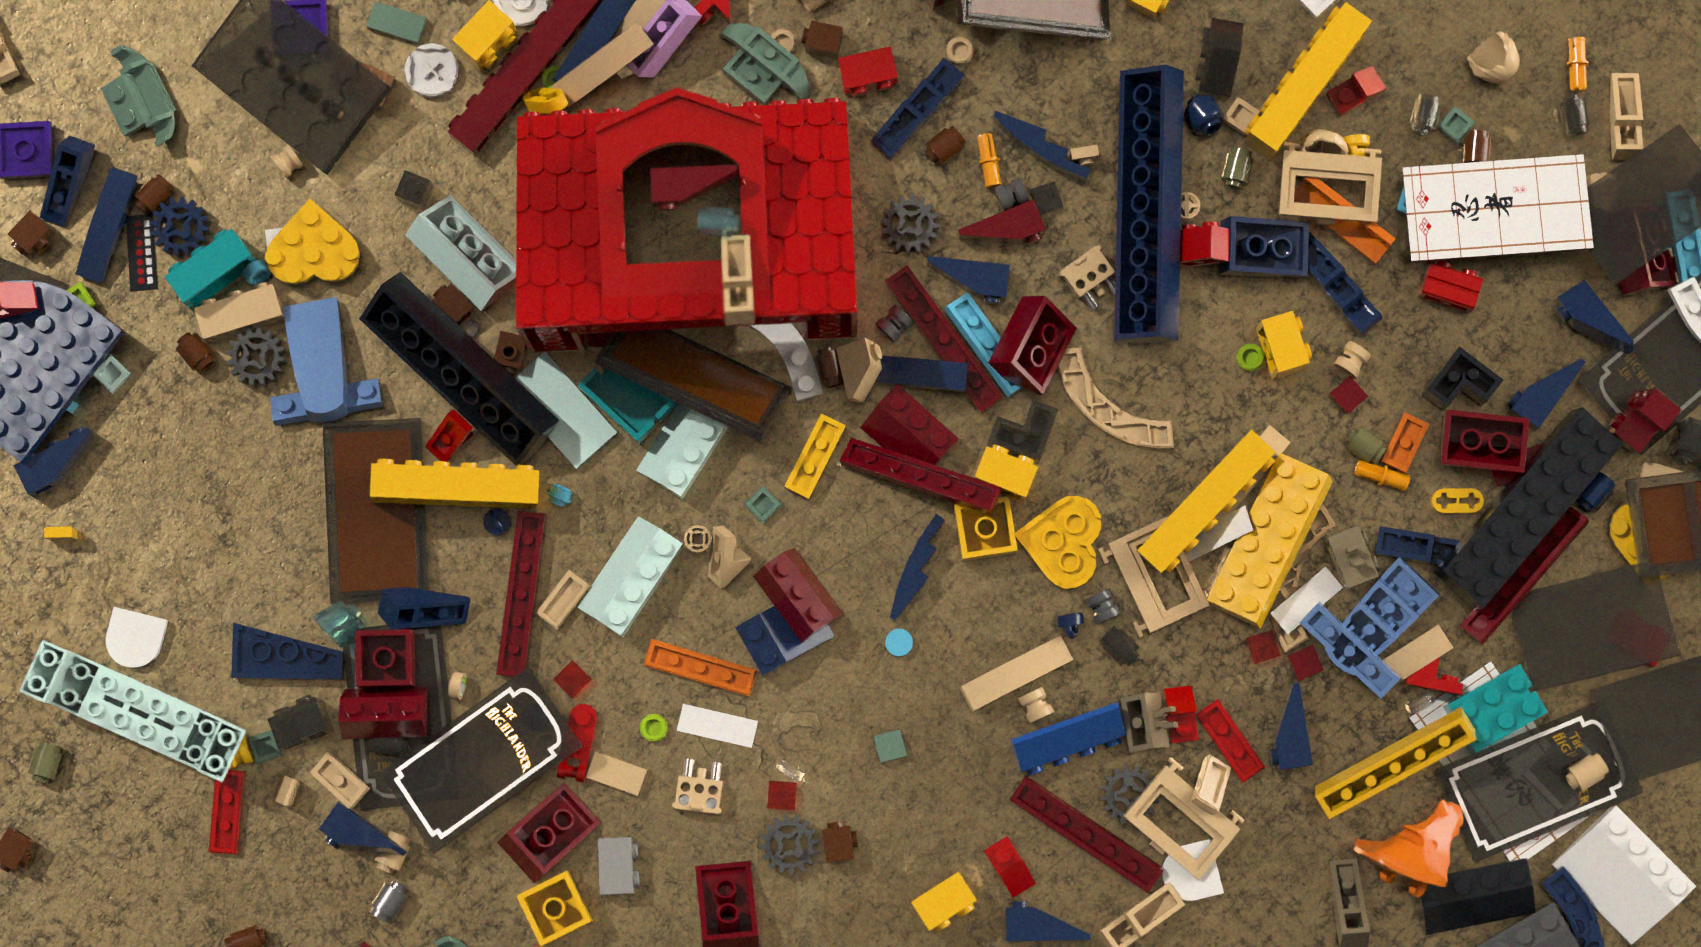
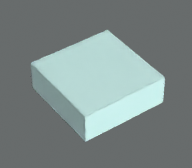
M110 355L93 375L113 394L132 374Z

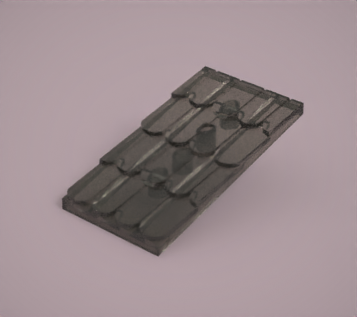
M239 0L191 65L327 175L347 150L351 141L355 139L367 123V120L373 115L383 101V98L392 89L384 80L284 0Z

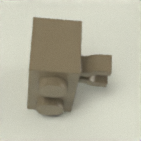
M1358 525L1329 536L1324 540L1344 591L1379 577L1377 573L1380 571L1379 563L1374 555L1370 556L1367 548L1370 545L1368 536L1364 530L1360 531Z
M1141 693L1122 697L1121 704L1129 753L1169 748L1166 728H1177L1178 722L1165 721V717L1170 712H1176L1175 706L1163 708L1161 693Z

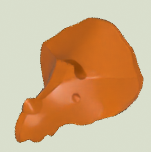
M1441 800L1434 813L1425 821L1417 825H1402L1404 829L1399 834L1384 841L1356 839L1353 850L1381 866L1380 879L1388 884L1395 880L1397 874L1412 879L1413 882L1409 887V894L1418 898L1423 895L1428 884L1442 887L1447 885L1450 846L1453 838L1459 834V828L1463 825V811L1459 805L1453 802L1446 803L1445 800Z

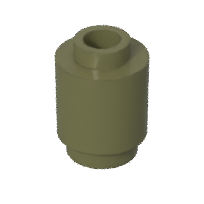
M1232 147L1230 153H1227L1221 178L1226 182L1227 187L1242 189V186L1248 185L1254 160L1251 158L1252 151Z
M1362 426L1359 430L1353 428L1345 439V442L1348 443L1347 450L1368 463L1370 461L1375 465L1387 449V446L1382 444L1383 440Z
M39 741L38 748H34L27 772L33 774L31 780L48 784L49 779L55 780L62 754H59L60 746Z

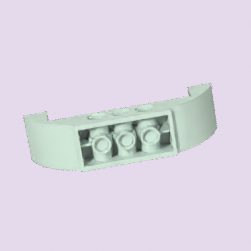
M42 640L19 692L37 700L52 704L193 767L198 772L223 782L246 733V730L205 710Z

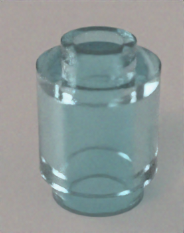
M717 207L699 209L698 232H704V235L732 237L733 232H738L739 215H734V209Z

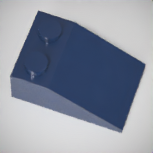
M1230 216L1220 221V227L1230 229L1229 262L1219 263V275L1244 277L1308 276L1309 222Z
M775 606L735 627L763 677L835 637L828 625L802 643Z

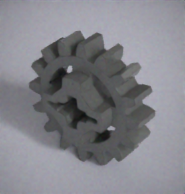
M911 194L909 200H905L904 196L901 195L900 203L897 204L891 200L890 205L892 209L883 210V214L888 218L881 219V225L887 226L881 233L884 236H890L887 239L888 245L896 243L895 251L898 252L901 247H904L906 254L910 253L911 248H915V251L920 253L921 245H924L926 248L930 247L929 238L936 240L937 235L932 231L938 230L940 224L933 221L938 219L939 215L938 213L931 214L934 205L931 203L925 206L924 197L919 201H915L914 194ZM913 207L917 208L918 210L907 211L905 208ZM895 215L899 225L893 231L892 219ZM927 218L928 230L924 233L921 223ZM905 220L909 222L916 220L915 229L911 227L904 228ZM904 237L914 238L915 241H904L902 239Z
M258 326L256 333H253L252 329L247 327L246 335L243 336L240 332H237L239 340L237 342L229 341L233 346V350H227L226 354L232 357V359L227 361L226 364L229 367H235L231 371L234 377L241 374L239 377L241 383H245L249 379V385L252 387L255 386L256 381H259L262 386H266L267 378H270L272 381L276 380L274 376L275 371L278 373L283 372L279 364L286 363L287 360L280 356V354L286 352V349L281 346L278 347L281 339L279 337L272 339L273 332L271 330L263 334V329ZM254 339L264 340L261 344H253L251 342ZM243 348V357L239 360V352ZM250 348L259 354L263 365L253 360ZM274 352L273 362L270 366L269 357ZM252 369H258L262 373L250 374L247 373V371H250Z
M1126 764L1123 766V772L1121 773L1117 768H1114L1113 773L1115 776L1112 778L1106 775L1104 778L1108 785L1100 786L1101 790L1106 791V795L1099 797L1101 801H1107V805L1104 806L1103 810H1112L1111 819L1120 816V824L1126 822V818L1123 816L1125 813L1117 809L1113 802L1119 801L1125 806L1127 811L1141 794L1132 798V803L1129 802L1128 798L1117 797V795L1126 792L1127 787H1130L1131 791H1136V793L1143 792L1153 780L1146 778L1149 774L1148 770L1142 774L1139 773L1138 765H1135L1133 771H1130ZM1122 777L1120 789L1111 792L1115 782ZM1133 777L1140 779L1146 787L1140 788L1134 783ZM1155 799L1152 804H1159V800ZM1150 805L1145 813L1154 814L1155 811Z
M785 814L784 821L782 822L775 817V826L772 827L768 824L765 826L769 831L768 835H760L762 839L766 840L765 844L759 846V849L767 851L762 857L763 860L770 858L772 862L769 867L772 869L776 865L780 866L779 873L781 874L785 868H789L791 875L794 874L795 867H798L802 872L805 871L803 864L807 862L812 865L813 861L810 855L818 854V851L813 849V845L818 844L819 840L812 839V835L815 834L816 830L811 829L808 831L809 821L806 820L803 824L799 823L798 815L795 816L793 821H790L788 814ZM784 826L796 827L792 833H783L779 830V828ZM798 834L794 842L797 848L794 851L789 849L780 855L784 848L782 840L784 838L789 840ZM804 834L808 840L807 852L801 848L800 839ZM772 837L778 841V851L775 855L771 851ZM795 855L800 859L795 863L782 862L786 856Z

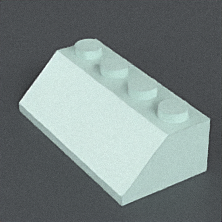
M451 195L420 213L405 234L480 311L496 302L516 282V259Z
M681 398L636 471L683 500L734 418L693 398Z
M638 516L577 608L623 638L684 548L683 543Z

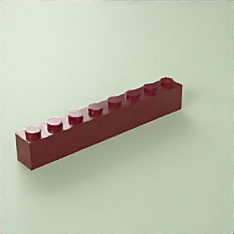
M552 0L551 3L553 5L547 12L542 11L534 22L536 26L531 32L526 31L517 42L519 46L516 50L504 56L500 62L502 67L497 73H491L485 79L482 91L478 95L473 94L465 105L467 109L461 116L457 114L448 125L450 128L448 130L449 136L476 157L523 101V96L532 90L542 78L543 72L552 66L590 20L603 0Z

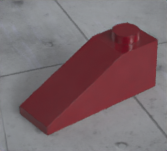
M736 165L650 168L653 207H658L659 211H673L675 206H683L736 177Z
M1033 199L961 228L957 231V236L959 240L1010 244L1026 242L1027 245H1031L1042 240L1041 235L1045 234L1046 228Z

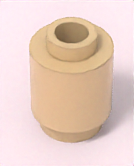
M1598 753L1593 756L1589 754L1568 767V774L1565 778L1573 790L1578 788L1583 792L1604 779V775L1609 770Z
M390 830L387 837L408 853L410 839ZM377 853L374 860L379 862L377 868L392 874L394 869L400 871L407 853L405 856Z

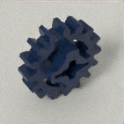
M184 197L180 198L179 203L170 198V205L166 206L164 203H160L161 212L153 211L157 220L150 221L149 224L156 228V230L150 232V235L153 238H158L155 242L158 247L165 245L163 251L166 254H169L173 249L176 257L180 256L181 251L190 256L191 248H198L199 242H207L203 234L210 233V229L204 226V224L210 220L207 216H201L205 210L202 207L196 208L197 203L194 200L187 204ZM176 210H187L184 214L174 212ZM167 218L166 228L163 229L164 220ZM179 222L183 224L184 230L181 232L177 230L178 228L176 226V224ZM197 224V231L193 236V228ZM176 240H185L186 243L174 244L171 242H175Z

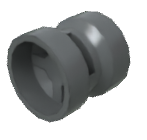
M1019 177L1011 180L1010 184L1006 186L1001 184L994 187V192L1002 211L1029 201L1026 189Z
M1110 588L1085 599L1088 607L1094 612L1093 618L1096 625L1121 614L1119 607L1114 605L1112 601L1113 594Z

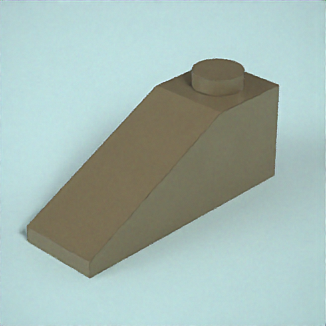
M1357 858L1329 861L1339 947H1368L1370 928Z

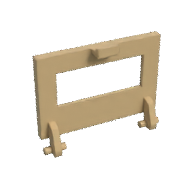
M1284 142V147L1289 149L1283 151L1279 215L1318 218V224L1335 225V220L1378 222L1382 158L1375 156L1381 155L1380 149L1365 148L1364 154H1369V157L1295 151V148L1301 147V143ZM1296 176L1365 181L1364 208L1294 202Z
M1168 516L1108 543L1110 550L1106 552L1103 547L1098 549L1100 557L1105 564L1110 562L1109 556H1114L1144 620L1142 625H1139L1138 621L1133 622L1134 629L1139 638L1144 636L1142 631L1148 629L1149 633L1154 632L1209 606L1193 572V566L1188 561L1184 550L1178 555L1177 559L1180 562L1175 568L1190 600L1168 610H1165L1141 556L1137 552L1136 546L1144 543Z
M1170 757L1168 759L1170 765H1165L1123 816L1152 840L1150 845L1161 855L1167 853L1199 880L1240 831V828L1235 823L1238 821L1242 824L1244 819L1233 809L1229 811L1231 817L1228 819L1220 811L1212 815L1191 802L1194 789L1174 772L1176 769L1181 772L1184 767ZM1160 793L1213 838L1197 859H1194L1143 815Z

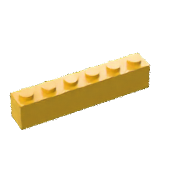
M1251 429L1145 541L1137 552L1160 574L1164 570L1170 573L1180 562L1177 559L1178 555L1183 550L1189 553L1199 542L1195 537L1202 530L1208 533L1218 522L1215 516L1221 510L1225 513L1229 511L1237 502L1234 496L1240 490L1245 493L1256 482L1253 476L1259 470L1265 472L1275 462L1272 456L1276 452Z
M1462 707L1316 785L1315 797L1327 817L1331 819L1475 741V729Z

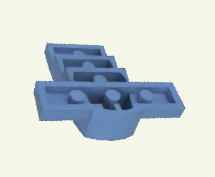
M337 297L283 306L289 350L299 392L270 397L274 425L279 426L306 420L319 423L331 422L351 412L383 407L381 386L378 378L347 384V359L344 351V335Z
M1399 556L1367 591L1343 622L1319 601L1300 621V624L1325 646L1329 658L1337 667L1353 676L1356 675L1382 699L1401 677L1378 655L1417 620L1440 596V593Z

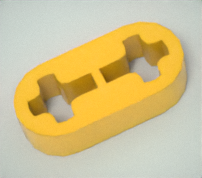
M536 88L523 96V101L529 112L551 114L552 111L562 110L568 105L562 89Z
M1443 488L1433 493L1430 498L1431 508L1438 514H1474L1484 504L1481 492L1472 488ZM1441 494H1445V499H1454V503L1447 504L1445 509H1443L1441 504L1436 503V499H1439ZM1469 494H1472V498L1477 499L1478 503L1470 509L1469 504L1459 503V499H1466Z

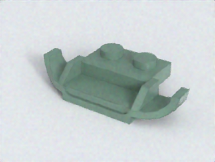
M731 23L720 33L719 36L722 39L726 38L736 45L735 49L738 51L724 66L722 72L759 103L765 105L780 87L790 89L798 100L806 99L809 96V82L799 59L760 27L744 23Z
M119 45L111 50L110 53L118 59L123 67L119 70L121 76L100 89L123 136H131L146 126L147 128H153L156 135L154 144L156 147L160 146L173 135L175 128V106L154 63H150L139 52L124 45Z

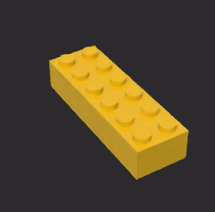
M1347 2L1344 3L1341 9L1336 6L1323 25L1326 29L1323 30L1320 27L1308 45L1310 51L1308 52L1304 49L1292 67L1294 72L1288 71L1280 81L1276 89L1279 93L1276 95L1272 92L1260 110L1263 113L1260 117L1256 114L1245 130L1248 136L1244 143L1271 162L1366 33L1372 20Z
M1279 452L1248 514L1253 531L1236 539L1206 599L1212 607L1261 629L1333 483L1329 474Z
M377 459V463H371L370 502L536 509L538 505L539 470H533L531 465H517L516 469H505L504 464H489L488 468H478L477 463H461L460 467H450V462L435 461L433 466H424L422 461L406 460L405 465L394 464L392 459Z

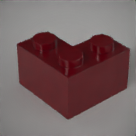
M1657 389L1635 391L1626 402L1628 407L1624 412H1619L1611 420L1609 431L1632 454L1641 453L1655 433L1665 431L1682 409Z

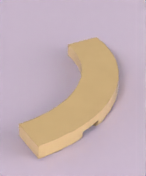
M1082 348L1066 349L1057 367L1060 380L1073 404L1093 425L1117 440L1131 445L1151 449H1174L1171 421L1148 420L1135 417L1120 410V408L1101 394L1092 382L1085 366Z
M1323 503L1269 611L1270 613L1297 591L1299 575L1308 553L1321 537L1336 527ZM1270 614L1275 635L1284 653L1309 639L1301 624L1287 634Z

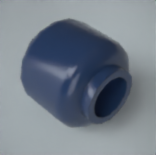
M1195 95L1188 100L1184 117L1196 134L1210 136L1222 127L1224 113L1214 97Z

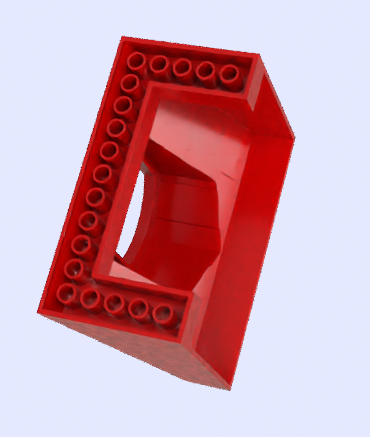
M676 87L640 102L637 107L622 112L621 108H608L605 110L606 113H595L592 109L579 110L578 114H567V111L558 110L552 111L551 115L540 116L539 112L523 113V116L517 117L516 329L530 353L585 350L584 333L801 323L802 338L804 340L857 338V297L846 101H841L840 98H826L824 102L813 103L812 99L797 100V104H786V101L775 100L770 101V105H759L758 102H744L742 106L731 107L730 103H718L716 99ZM675 145H693L716 151L739 166L742 235H750L754 324L726 325L722 260L626 264L623 172L637 159L660 148Z

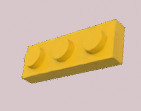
M821 413L784 488L808 500L810 499L846 425Z

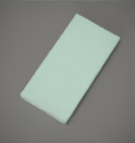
M546 352L541 354L515 377L525 389L559 419V422L548 438L576 470L618 434Z

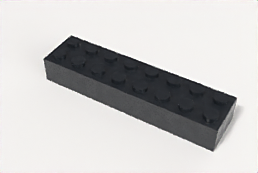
M401 272L381 284L359 318L515 466L522 465L535 455L559 422L557 417Z
M1584 407L1572 410L1526 463L1524 474L1518 473L1433 573L1471 608H1484L1620 449L1623 443Z

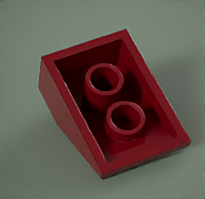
M563 782L512 827L497 843L529 879L536 883L601 822Z
M751 861L695 866L702 947H759Z

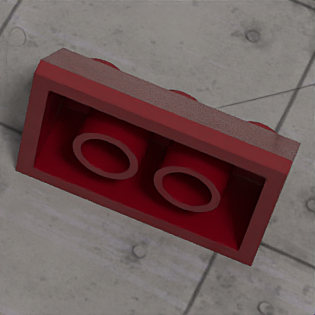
M1631 207L1605 216L1607 222L1606 230L1610 236L1613 249L1612 257L1616 263L1619 275L1618 284L1622 289L1623 295L1669 289L1679 284L1662 207Z
M1022 296L988 363L1005 380L1036 394L1043 395L1077 328L1046 296Z
M898 384L880 401L860 427L882 448L936 466L958 443V438Z
M1446 409L1443 416L1440 464L1524 474L1530 418Z
M795 548L784 551L766 563L753 576L802 643L843 615L841 609Z
M428 687L345 689L340 697L338 717L342 739L426 737Z

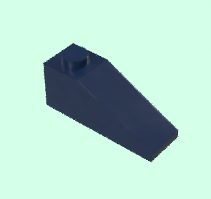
M68 136L58 144L39 218L63 227L67 226L90 167L95 148L94 144L73 136Z
M928 256L927 266L978 299H984V303L999 305L1000 301H1006L1010 265Z
M1585 280L1557 297L1556 313L1564 323L1568 322L1573 329L1628 355L1633 352L1634 341Z
M1580 359L1528 386L1522 392L1517 390L1508 402L1512 407L1507 413L1512 417L1530 418L1529 428L1535 432L1543 424L1583 367L1585 361Z
M409 587L382 589L378 614L391 630L464 624L467 621L471 599L467 596Z
M1300 682L1293 683L1290 686L1273 740V749H1269L1271 765H1276L1277 771L1313 765Z
M337 802L319 828L321 832L327 835L325 841L336 849L343 846L350 851L405 856L407 853L405 849L353 810L348 809L339 802Z
M1028 901L1011 902V907H1005V941L1090 940V934L1035 907H1028Z

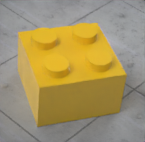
M488 0L453 37L452 41L457 52L482 73L485 69L489 70L497 63L499 59L497 56L503 49L508 50L515 44L518 32L514 22Z
M1290 311L1261 320L1256 327V332L1272 380L1304 371L1310 363L1309 359L1312 358L1309 344L1307 342L1303 343L1300 333L1304 332L1300 317H1295L1294 312Z
M993 445L992 448L987 446L974 478L1000 486L1002 490L1001 495L1009 496L1011 499L1024 503L1038 466L1033 465L1034 460L1026 456L1019 455L1018 458L1008 455L1009 450L1001 446Z
M1009 496L999 497L991 515L954 504L953 508L962 562L1017 553L1018 549Z
M565 871L517 895L540 946H544L593 922L569 871Z
M957 872L911 901V904L928 931L934 928L936 932H939L951 924L949 918L956 913L959 917H962L973 910L974 906L972 903L977 900L960 873Z

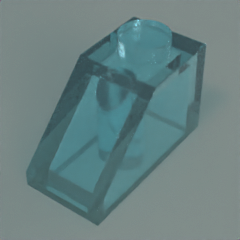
M342 601L320 611L313 617L321 630L340 648L355 635V631H359L364 626L360 619L363 614L352 603L346 606Z

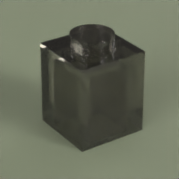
M405 170L394 195L399 202L423 211L434 186L430 180Z

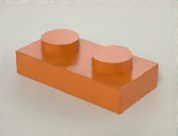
M1404 412L1380 462L1406 474L1429 427V423Z

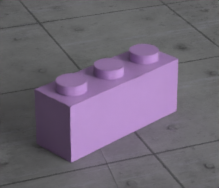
M666 0L643 29L654 44L629 62L627 66L638 77H655L702 15L687 0Z

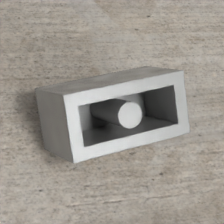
M632 837L598 839L600 895L635 893L636 887H640L639 871H634V860L639 859L638 843H633Z

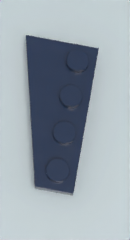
M233 623L231 678L343 680L344 652Z

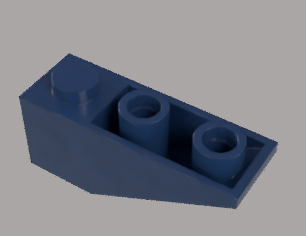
M77 428L68 434V438L62 441L57 439L44 445L45 450L37 454L33 453L25 464L19 462L13 465L27 494L36 497L58 486L95 436L94 432L89 428Z

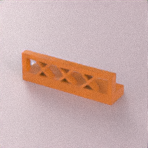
M1304 177L1294 192V202L1355 207L1315 177ZM1335 220V225L1322 224L1374 265L1396 239L1376 223Z

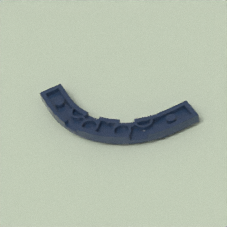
M1559 867L1540 883L1563 913L1571 933L1580 947H1605L1597 920L1598 917L1591 902L1565 867Z

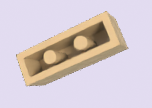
M268 282L254 285L251 291L242 293V290H237L226 294L227 298L216 301V298H211L200 302V306L195 307L194 310L203 340L210 343L236 335L237 332H246L247 327L255 329L258 326L262 327L285 320L277 288L273 284L269 285Z

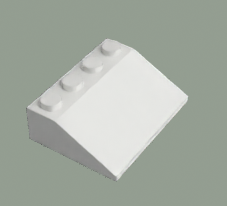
M1610 806L1552 864L1556 870L1561 866L1565 867L1583 890L1592 906L1630 945L1673 910L1696 887L1617 806Z

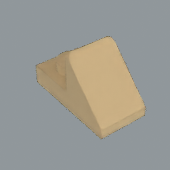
M723 525L713 526L708 577L720 588L726 587L751 561V558L745 552L736 548V536Z

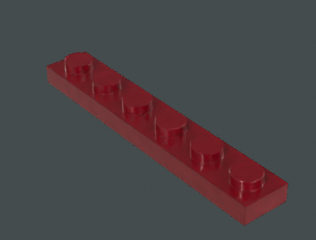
M906 265L886 279L885 283L940 359L942 361L968 363L965 393L979 413L982 414L1003 399L1002 394L909 266Z
M850 438L840 458L842 466L989 515L992 514L1002 493L1000 486L854 438Z
M1570 506L1484 608L1474 609L1460 625L1461 630L1483 645L1589 523L1588 518Z
M517 512L496 675L525 678L546 514Z
M1026 775L1009 799L1147 893H1149L1164 871L1162 866Z

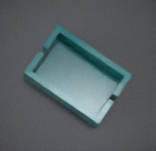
M232 228L228 231L224 229L213 237L214 241L206 247L202 245L196 248L190 254L191 258L184 263L181 261L175 263L168 269L169 273L164 276L181 301L192 311H194L195 307L200 306V302L213 298L242 277L244 268L251 262L256 261L251 251Z
M615 345L598 363L604 372L600 375L599 371L594 367L578 384V387L640 445L656 428L655 420L661 423L677 404L651 378L611 360L610 357L617 348Z
M1521 664L1511 667L1443 706L1447 714L1462 707L1476 732V740L1466 745L1470 755L1481 751L1548 713L1537 692L1529 691L1528 688L1533 685Z

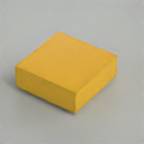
M71 526L44 528V538L48 540H77L78 530Z

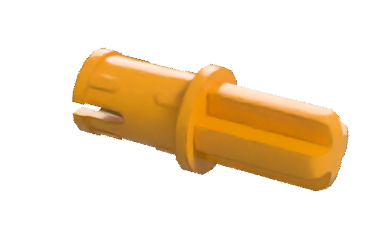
M1572 37L1568 39L1569 61L1567 62V67L1570 68V89L1573 92H1582L1587 88L1586 67L1589 65V62L1586 60V38L1575 37V41Z
M984 133L977 138L981 156L979 165H982L985 188L989 189L1002 184L998 165L1000 158L996 154L993 134Z
M1359 460L1355 466L1354 474L1356 476L1378 482V486L1383 484L1403 492L1408 488L1410 475L1388 469L1387 465L1381 467Z

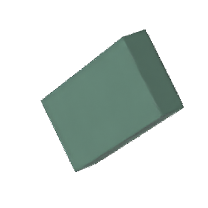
M375 1L366 27L367 29L419 45L427 18Z

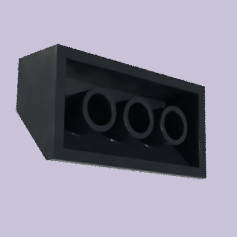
M1527 858L1448 873V883L1445 887L1428 884L1423 895L1418 897L1426 935L1536 912L1534 888Z

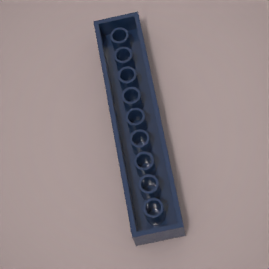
M1166 64L1120 71L1114 340L1129 344L1178 341L1184 71Z

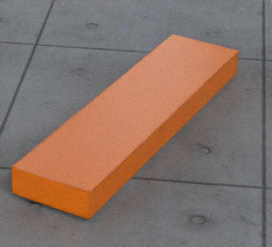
M654 639L650 641L643 664L646 667L750 697L757 670Z

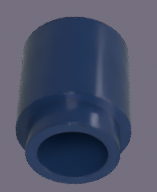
M1599 472L1577 498L1576 505L1586 513L1590 511L1596 513L1613 494V489L1616 486L1615 483L1607 475Z

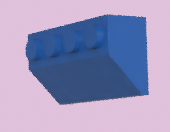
M1116 702L1011 739L1010 745L1020 773L1027 771L1028 776L1044 771L1042 765L1053 762L1055 767L1069 762L1068 756L1079 753L1081 758L1095 753V747L1104 743L1106 748L1121 744V738L1126 736V731L1118 703Z

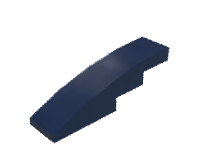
M603 0L555 74L553 81L557 82L609 43L636 0Z
M943 58L929 76L923 79L912 94L901 103L871 139V142L892 159L965 77V74L949 60Z
M995 111L993 122L1014 143L1055 171L1081 183H1086L1090 168L1065 160L1069 149L1045 141L1046 129Z
M111 167L89 226L76 275L99 283L105 280L111 255L115 253L121 228L126 223L138 175Z
M1309 232L1308 275L1362 336L1382 320V314L1368 301L1360 287L1346 274L1345 268Z
M882 356V359H880L882 370L874 383L876 385L893 387L898 384L902 388L909 389L914 387L965 392L968 363Z
M937 513L920 536L906 563L896 590L890 620L893 622L896 621L928 580V576L921 572V570L937 550L929 542L945 522Z
M1380 526L1375 554L1392 558L1400 556L1403 560L1439 566L1460 540Z

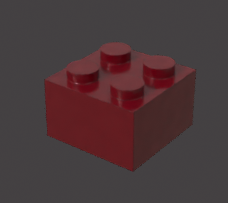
M411 629L355 631L356 687H416L415 631Z

